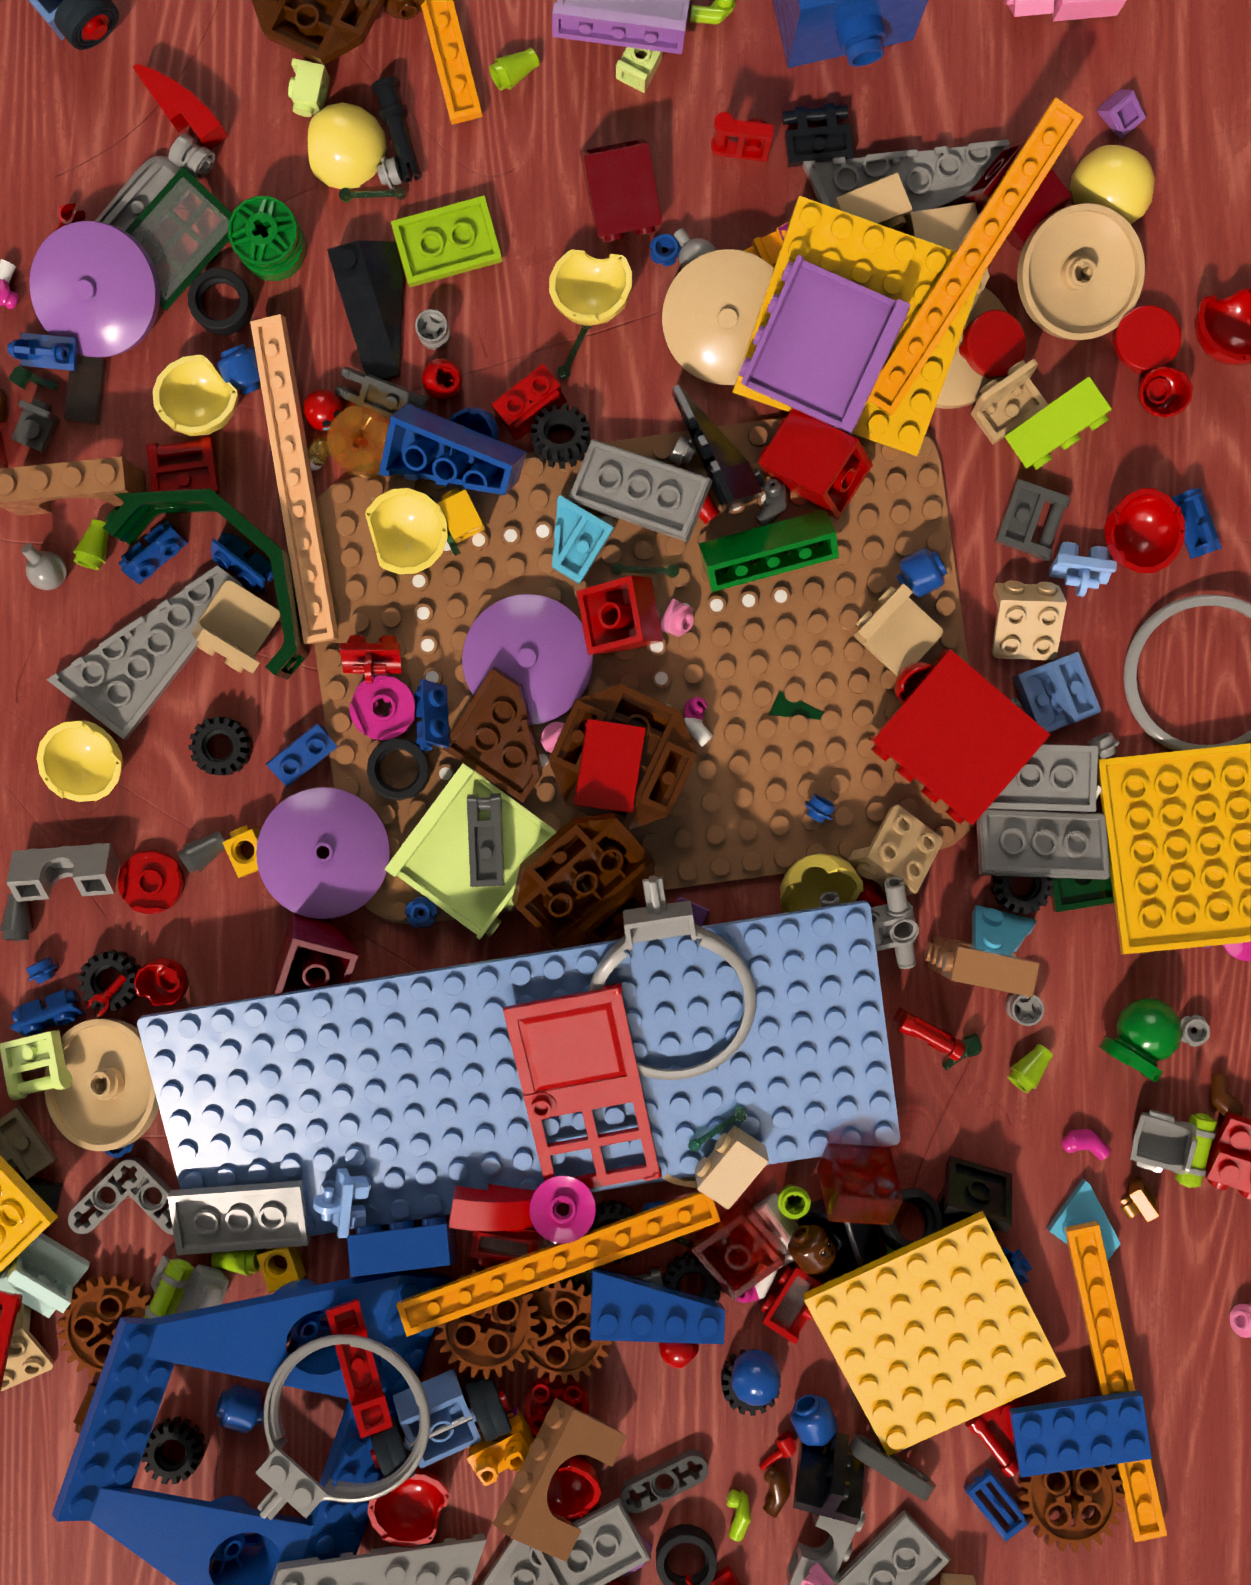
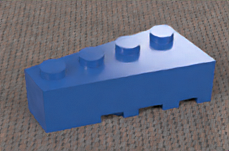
M406 403L390 417L378 475L404 476V479L417 481L418 479L436 481V484L448 486L449 484L464 486V489L506 495L520 479L526 451Z
M600 1267L592 1269L590 1340L724 1344L725 1309L722 1303L685 1292H678L658 1284L637 1280L620 1273H613Z

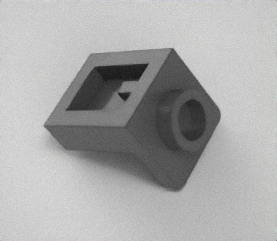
M20 399L18 406L23 408V411L11 439L45 454L60 418L50 413L51 406L39 400L32 399L30 404Z

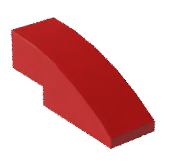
M138 63L132 67L178 133L187 126H190L203 146L210 150L228 137L221 123L212 112L189 90L154 69Z
M488 1184V1190L455 1185L448 1228L470 1231H514L534 1228L530 1218V1202L535 1191Z

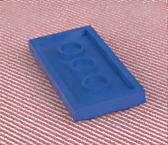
M1139 1390L1009 1409L1020 1477L1152 1459L1143 1395Z

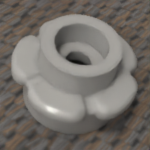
M383 156L381 158L382 164L377 166L382 185L388 184L390 189H395V185L403 183L397 159L395 157L386 159Z
M679 436L669 456V460L677 463L676 467H680L681 463L688 465L696 449V447L691 445L693 438L690 437L688 440Z
M1112 732L1104 733L1087 742L1088 746H1098V759H1105L1114 755L1117 752L1115 746H1118L1120 743L1119 740H1115Z
M1193 1015L1192 1017L1186 1016L1181 1020L1183 1030L1181 1041L1183 1043H1189L1190 1046L1197 1047L1209 1039L1210 1027L1206 1023L1205 1018L1200 1015ZM1193 1027L1196 1028V1032H1195V1033H1192V1032H1191V1029H1192Z

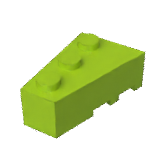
M1087 377L1004 437L1025 468L1028 469L1033 465L1037 470L1053 459L1050 455L1051 452L1060 446L1065 451L1081 440L1078 435L1080 432L1088 427L1094 431L1109 420L1107 414L1112 409L1091 378Z

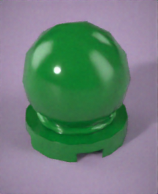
M1144 998L1130 1002L1120 1012L1115 1024L1117 1037H1113L1112 1040L1105 1036L1098 1047L1125 1065H1129L1139 1071L1141 1075L1157 1083L1163 1073L1162 1070L1157 1068V1062L1168 1059L1178 1049L1183 1036L1181 1019L1166 1002L1156 998Z

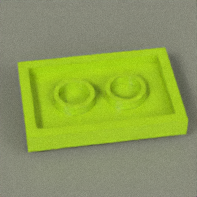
M485 195L391 221L409 288L503 262Z

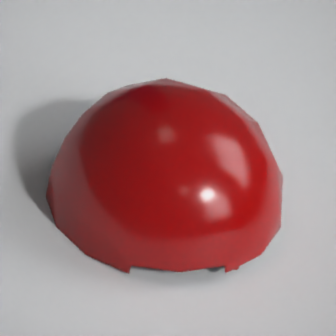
M1251 288L1239 290L1232 296L1219 300L1216 299V295L1204 297L1198 305L1194 326L1197 341L1205 354L1222 364L1246 365L1251 363Z
M1141 488L1120 498L1106 517L1104 528L1105 540L1111 556L1120 566L1137 573H1155L1168 567L1178 556L1185 539V519L1180 506H1177L1167 494L1156 490V488Z
M576 1455L564 1461L553 1474L548 1486L547 1503L549 1510L567 1520L583 1518L584 1515L589 1514L590 1509L598 1503L600 1494H602L597 1471L583 1455Z
M417 1466L415 1469L416 1474L408 1478L393 1491L379 1498L369 1500L367 1515L372 1527L381 1535L383 1541L400 1547H416L430 1543L433 1540L437 1531L441 1509L447 1506L450 1492L448 1486L438 1474L424 1467L420 1469V1466Z

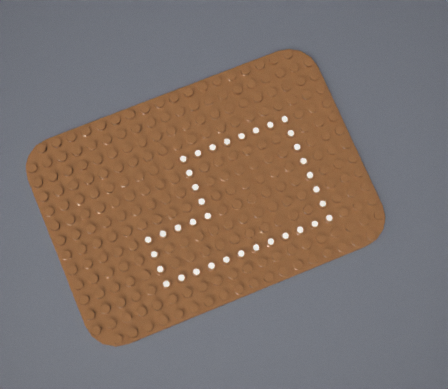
M784 417L717 426L749 461L752 470L756 468L759 470L765 485L767 480L771 478L765 474L758 461L760 460L763 448L772 441L778 432L779 423ZM688 431L603 443L676 466L677 463L669 460V456L679 436L689 440L690 435ZM926 431L918 456H914L852 434L851 436L859 439L873 466L839 520L828 515L836 531L839 558L715 592L711 591L704 572L698 543L761 527L755 517L767 506L764 487L761 488L762 494L760 498L724 514L711 485L709 493L720 513L707 524H704L698 517L688 543L578 505L614 527L610 537L579 585L552 568L557 498L561 495L568 499L583 460L580 462L576 458V465L573 467L570 466L569 462H566L565 469H559V463H555L554 468L548 466V460L543 464L539 459V455L536 456L535 452L526 453L519 481L506 495L466 489L486 530L456 544L447 527L448 538L441 556L432 566L415 574H397L385 570L379 565L365 515L367 508L379 495L392 489L410 488L428 495L435 503L442 501L441 496L453 489H459L461 492L465 490L464 486L449 484L448 486L436 484V481L418 479L417 481L404 479V476L394 474L390 476L378 474L356 476L331 485L316 499L339 639L314 643L326 731L338 746L329 754L334 788L359 797L376 812L388 836L390 862L463 763L443 750L441 746L433 744L432 750L425 751L430 760L431 774L430 780L422 792L413 798L394 800L387 799L375 791L369 783L367 763L374 748L381 744L383 740L372 739L356 728L351 719L350 703L356 688L365 680V675L343 673L339 647L340 643H347L350 635H362L366 638L367 643H379V638L383 635L396 636L397 643H400L403 665L402 674H375V676L395 677L405 683L413 694L417 691V687L421 686V679L447 686L450 736L474 697L464 676L462 655L467 634L474 621L485 609L499 600L521 594L541 595L565 605L582 623L577 590L635 575L652 578L659 622L673 598L692 608L693 626L680 637L661 630L663 642L636 649L593 655L592 675L582 697L618 684H623L681 711L682 715L684 706L689 699L702 697L706 701L707 708L704 710L703 725L712 733L713 737L701 746L690 734L698 755L670 816L629 830L655 860L654 875L656 877H663L665 890L785 874L801 858L817 853L839 856L848 862L853 850L870 847L890 807L895 805L904 808L941 836L942 845L939 850L953 846L973 826L965 821L961 825L945 813L949 808L940 800L936 804L920 792L924 786L916 779L911 783L908 782L896 771L899 767L897 763L891 758L885 762L871 750L874 744L868 738L875 736L901 705L896 697L894 688L897 676L853 636L859 629L856 625L857 621L868 610L874 613L882 605L878 599L891 585L895 589L900 586L896 575L902 573L900 561L922 548H927L931 553L934 551L938 552L948 574L944 576L945 582L940 588L923 597H917L913 593L909 596L914 603L943 629V635L918 662L925 661L934 666L938 662L936 658L944 649H951L969 664L941 460L933 437ZM695 449L688 465L681 463L679 468L708 477ZM786 488L787 508L773 523L820 511V509ZM779 691L784 693L785 698L789 702L801 701L824 712L820 720L806 719L802 715L783 717L768 714ZM380 699L378 701L379 706L375 708V713H382L384 717H387L392 704L391 702L385 703L383 699ZM571 710L550 722L532 725L543 774L524 803L501 789L556 831L560 830L573 818L590 816L565 804L549 763L551 753L546 752L540 742L544 728L553 722L566 723ZM416 717L415 722L408 731L398 738L411 740L416 743L417 723L422 721V718ZM392 751L381 762V777L392 788L401 789L408 787L415 781L418 775L417 761L407 751ZM813 794L826 798L836 806L832 813L834 818L832 820L825 818L823 823L814 820L806 814L808 808L804 804L805 801H809ZM386 872L380 888L364 905L370 912L392 923L409 924L407 921L408 915L405 914L407 904L411 901L413 902L416 897L425 896L398 876L394 877L389 872ZM586 875L581 876L577 881L582 880ZM436 905L438 913L434 917L435 922L455 919ZM515 905L510 911L504 907L501 913L518 911ZM419 910V911H418V914H419L420 916H423V915H424V911H423V910Z

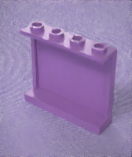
M557 0V3L554 2L552 12V37L683 54L690 0Z
M798 255L795 262H788L781 280L785 282L781 294L775 293L770 301L767 312L771 316L766 327L760 325L755 335L753 344L757 348L753 357H746L739 372V376L743 377L741 384L852 435L906 319L911 304L900 299L895 301L803 260V256Z

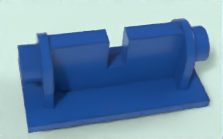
M20 332V339L13 340L7 346L9 355L20 360V366L76 371V337Z
M1201 487L1171 497L1174 503L1180 506L1185 519L1184 542L1190 559L1222 549Z
M169 521L165 524L159 523L154 530L144 537L149 546L145 548L138 542L121 556L122 560L119 562V565L122 567V572L140 585L144 580L151 577L165 562L174 557L188 542L176 532L177 530Z
M224 532L218 541L213 539L211 542V556L215 563L221 568L229 569L235 573L245 587L249 589L254 588L263 594L265 579L269 582L273 580L271 563L257 552L249 559L245 558L251 547L233 533L229 535Z
M421 679V686H418L417 691L414 693L416 717L422 718V721L417 723L416 743L420 745V750L422 751L432 750L433 744L450 748L447 686Z
M316 723L268 761L266 765L288 787L338 746L329 737L326 729Z
M66 988L45 996L47 1004L45 1009H43L42 1000L40 999L17 1006L16 1011L12 1012V1019L15 1024L10 1025V1029L26 1037L41 1034L44 1032V1029L55 1025L63 1026L70 1024L75 1020L74 1018L85 1015V1011L74 1005L78 1001L77 992L74 989L69 991Z

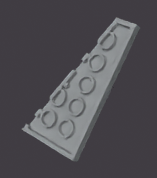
M1007 139L970 143L968 146L954 148L942 146L926 151L915 149L868 154L862 158H833L832 161L816 163L815 160L804 161L802 167L818 202L833 207L836 197L898 172L912 206V212L947 207L962 200L1003 148L1009 145L1010 142Z
M217 565L185 586L184 590L169 600L166 599L157 605V608L145 616L139 617L100 643L99 647L84 657H79L71 663L72 665L58 674L55 673L46 680L122 739L127 740L198 649L196 646L198 641L192 635L191 630L223 581L232 580L243 588L245 586Z
M484 1533L472 1535L471 1539L456 1541L455 1537L443 1539V1543L419 1545L416 1547L391 1546L371 1549V1553L353 1555V1552L340 1554L339 1558L320 1560L318 1557L279 1562L276 1565L270 1585H471L486 1543Z

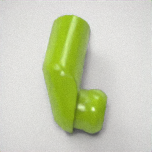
M715 0L710 6L692 5L690 22L720 24L733 12L736 3L734 0Z
M731 1489L728 1492L726 1504L729 1508H735V1517L728 1535L732 1540L740 1542L743 1540L751 1522L749 1497L742 1490L738 1492L735 1489Z

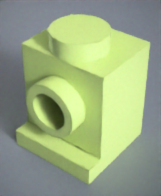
M626 47L621 59L616 64V79L645 94L662 61L663 52ZM637 53L645 58L639 59L635 55Z
M293 58L291 65L296 76L291 77L288 87V95L294 103L293 112L303 117H311L312 114L315 115L324 108L330 77L325 65Z

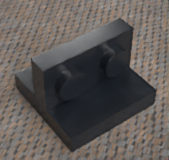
M950 1156L946 1162L945 1184L936 1200L942 1216L961 1221L983 1211L993 1231L1008 1232L1012 1226V1174Z
M836 1432L828 1448L801 1443L798 1454L793 1508L854 1525L858 1524L861 1519L865 1464L853 1456L851 1449H848L849 1435Z

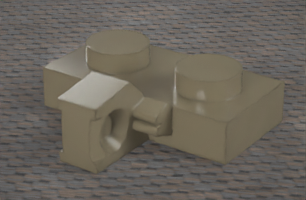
M21 1106L0 1119V1155L12 1168L17 1166L26 1180L58 1159Z

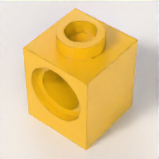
M453 489L441 496L442 501L437 504L447 520V527L456 544L486 530L466 489L461 492L459 489Z
M245 825L229 833L231 838L222 843L238 878L246 877L259 871L256 851L260 829L254 828L249 830L248 826ZM245 841L251 842L254 846V854L250 859L245 858L241 853V845Z
M297 1246L262 1249L256 1255L269 1293L278 1290L291 1281H300L306 1275ZM274 1256H283L287 1261V1268L277 1267L274 1263Z

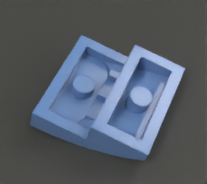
M1079 652L1072 653L1012 677L1026 714L1048 733L1102 712Z

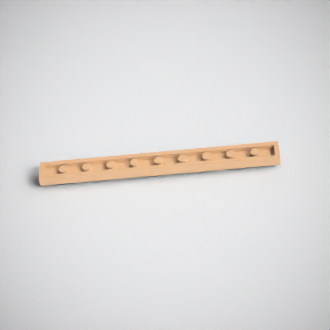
M279 314L250 321L303 643L314 644L339 639L286 317Z

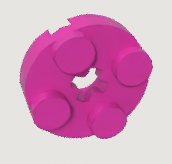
M376 675L374 683H366L364 680L356 688L350 703V715L356 728L368 737L383 741L398 738L405 734L415 722L416 700L414 694L399 679L385 675ZM380 699H383L385 703L391 702L392 704L387 717H384L382 713H375V708L379 706L378 701Z

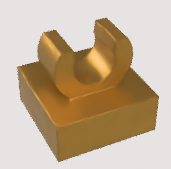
M1140 1176L1130 1181L1129 1195L1121 1199L1123 1203L1121 1209L1128 1219L1132 1218L1140 1212L1147 1222L1159 1217V1202L1143 1178Z

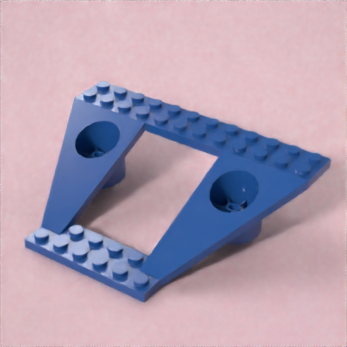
M415 1271L364 1275L325 1284L302 1279L300 1281H291L270 1295L156 1318L120 1317L52 1515L57 1522H92L177 1585H270L276 1565L279 1562L314 1557L325 1560L339 1558L340 1554L353 1552V1555H356L369 1520L367 1515L369 1501L357 1503L322 1501L310 1513L307 1519L277 1514L270 1520L268 1517L262 1518L259 1515L261 1513L260 1510H255L250 1503L239 1496H224L210 1502L132 1488L175 1363L270 1383L279 1366L292 1352L307 1342L332 1335L325 1309L355 1299L359 1300L368 1338L384 1344L400 1355L418 1377L435 1327L407 1337L396 1303L405 1298L447 1284L452 1279L445 1274ZM335 1345L324 1347L307 1355L292 1369L283 1386L348 1399L319 1484L324 1486L330 1478L334 1481L332 1484L334 1486L337 1485L338 1480L352 1483H368L381 1480L384 1475L381 1468L376 1469L370 1450L373 1449L370 1435L360 1438ZM373 1353L391 1418L395 1417L399 1422L393 1395L410 1388L402 1374L390 1362Z

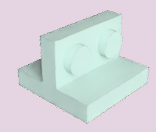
M41 1233L0 1273V1290L22 1294L23 1304L50 1318L55 1310L64 1313L71 1304L73 1287L87 1271L90 1262Z

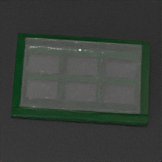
M184 167L176 173L125 230L143 246L155 266L160 285V306L165 311L172 306L192 281L230 241L228 238V222L232 212Z

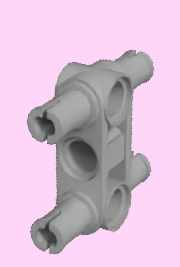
M895 876L884 881L887 904L871 907L876 951L894 947L898 967L910 969L916 965L913 943L919 934V927L914 918L913 906L907 901L904 881L901 877ZM831 891L820 895L821 907L841 904L837 892Z

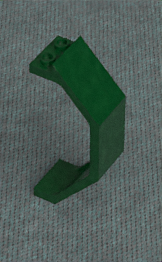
M212 489L115 494L124 503L121 507L116 506L110 511L106 517L107 523L103 526V529L112 537L116 536L120 541L127 542L130 546L135 543L153 520L161 514L218 512L268 555L272 566L284 642L265 668L273 675L288 680L309 656L307 644L303 643L289 553Z

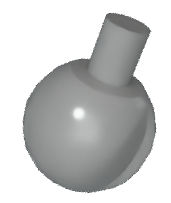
M684 228L679 229L673 235L682 247L679 252L681 269L697 257L716 251L714 245L704 238L691 239Z
M27 543L21 548V552L28 559L25 566L26 577L34 587L48 591L56 589L63 584L67 575L65 562L59 555L51 551L38 552L31 543Z

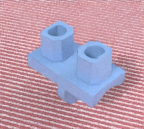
M1062 542L1057 556L1049 568V577L1065 579V585L1075 586L1076 596L1082 597L1085 596L1088 588L1098 589L1099 584L1107 585L1112 572L1117 570V562L1110 560V553L1107 547H1091L1088 557L1078 556L1079 545L1072 542Z
M339 1168L336 1172L335 1191L332 1187H326L324 1194L314 1198L313 1209L322 1214L321 1219L323 1221H330L332 1216V1224L338 1227V1238H347L349 1229L364 1227L366 1224L364 1205H352V1200L368 1198L369 1183L367 1178L363 1176H350L347 1168Z

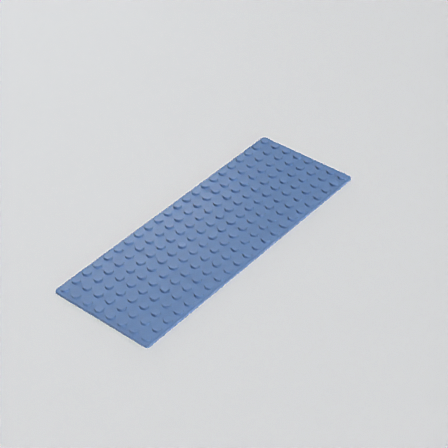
M862 900L701 926L729 942L739 952L751 972L756 990V1011L751 1029L740 1048L727 1061L705 1074L681 1080H660L639 1075L662 1177L649 1181L641 1179L590 1189V1191L597 1192L666 1181L662 1179L666 1174L679 1179L695 1176V1168L703 1157L708 1158L714 1150L718 1138L723 1133H728L734 1125L766 1146L769 1159L767 1165L892 1146L900 1142L871 907L867 901ZM691 934L633 943V950H626L628 956L614 968L604 983V986L617 983L622 985V996L636 1062L661 1069L691 1067L712 1058L722 1049L725 1050L735 1038L744 1015L745 1000L743 987L736 971L724 958L700 946V939L692 941ZM620 939L291 991L275 996L273 994L142 1015L137 1021V1026L180 1189L302 1180L310 1236L338 1231V1227L332 1224V1216L330 1221H323L321 1219L322 1214L313 1209V1201L316 1196L324 1194L326 1187H332L335 1191L336 1172L339 1168H347L350 1176H363L367 1178L369 1183L368 1198L352 1200V1205H364L366 1210L365 1226L385 1225L394 1222L449 1215L451 1213L455 1185L488 1190V1184L535 1191L544 1182L505 1022L503 1007L589 991L590 982L597 965L607 951ZM633 1102L593 1109L598 1134L638 1127ZM582 1112L549 1117L542 1120L548 1144L587 1137ZM641 1139L601 1146L606 1171L646 1164ZM590 1148L551 1155L555 1176L575 1177L596 1173Z

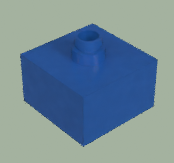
M772 0L788 68L846 55L849 65L853 67L872 64L884 56V46L914 39L928 0Z

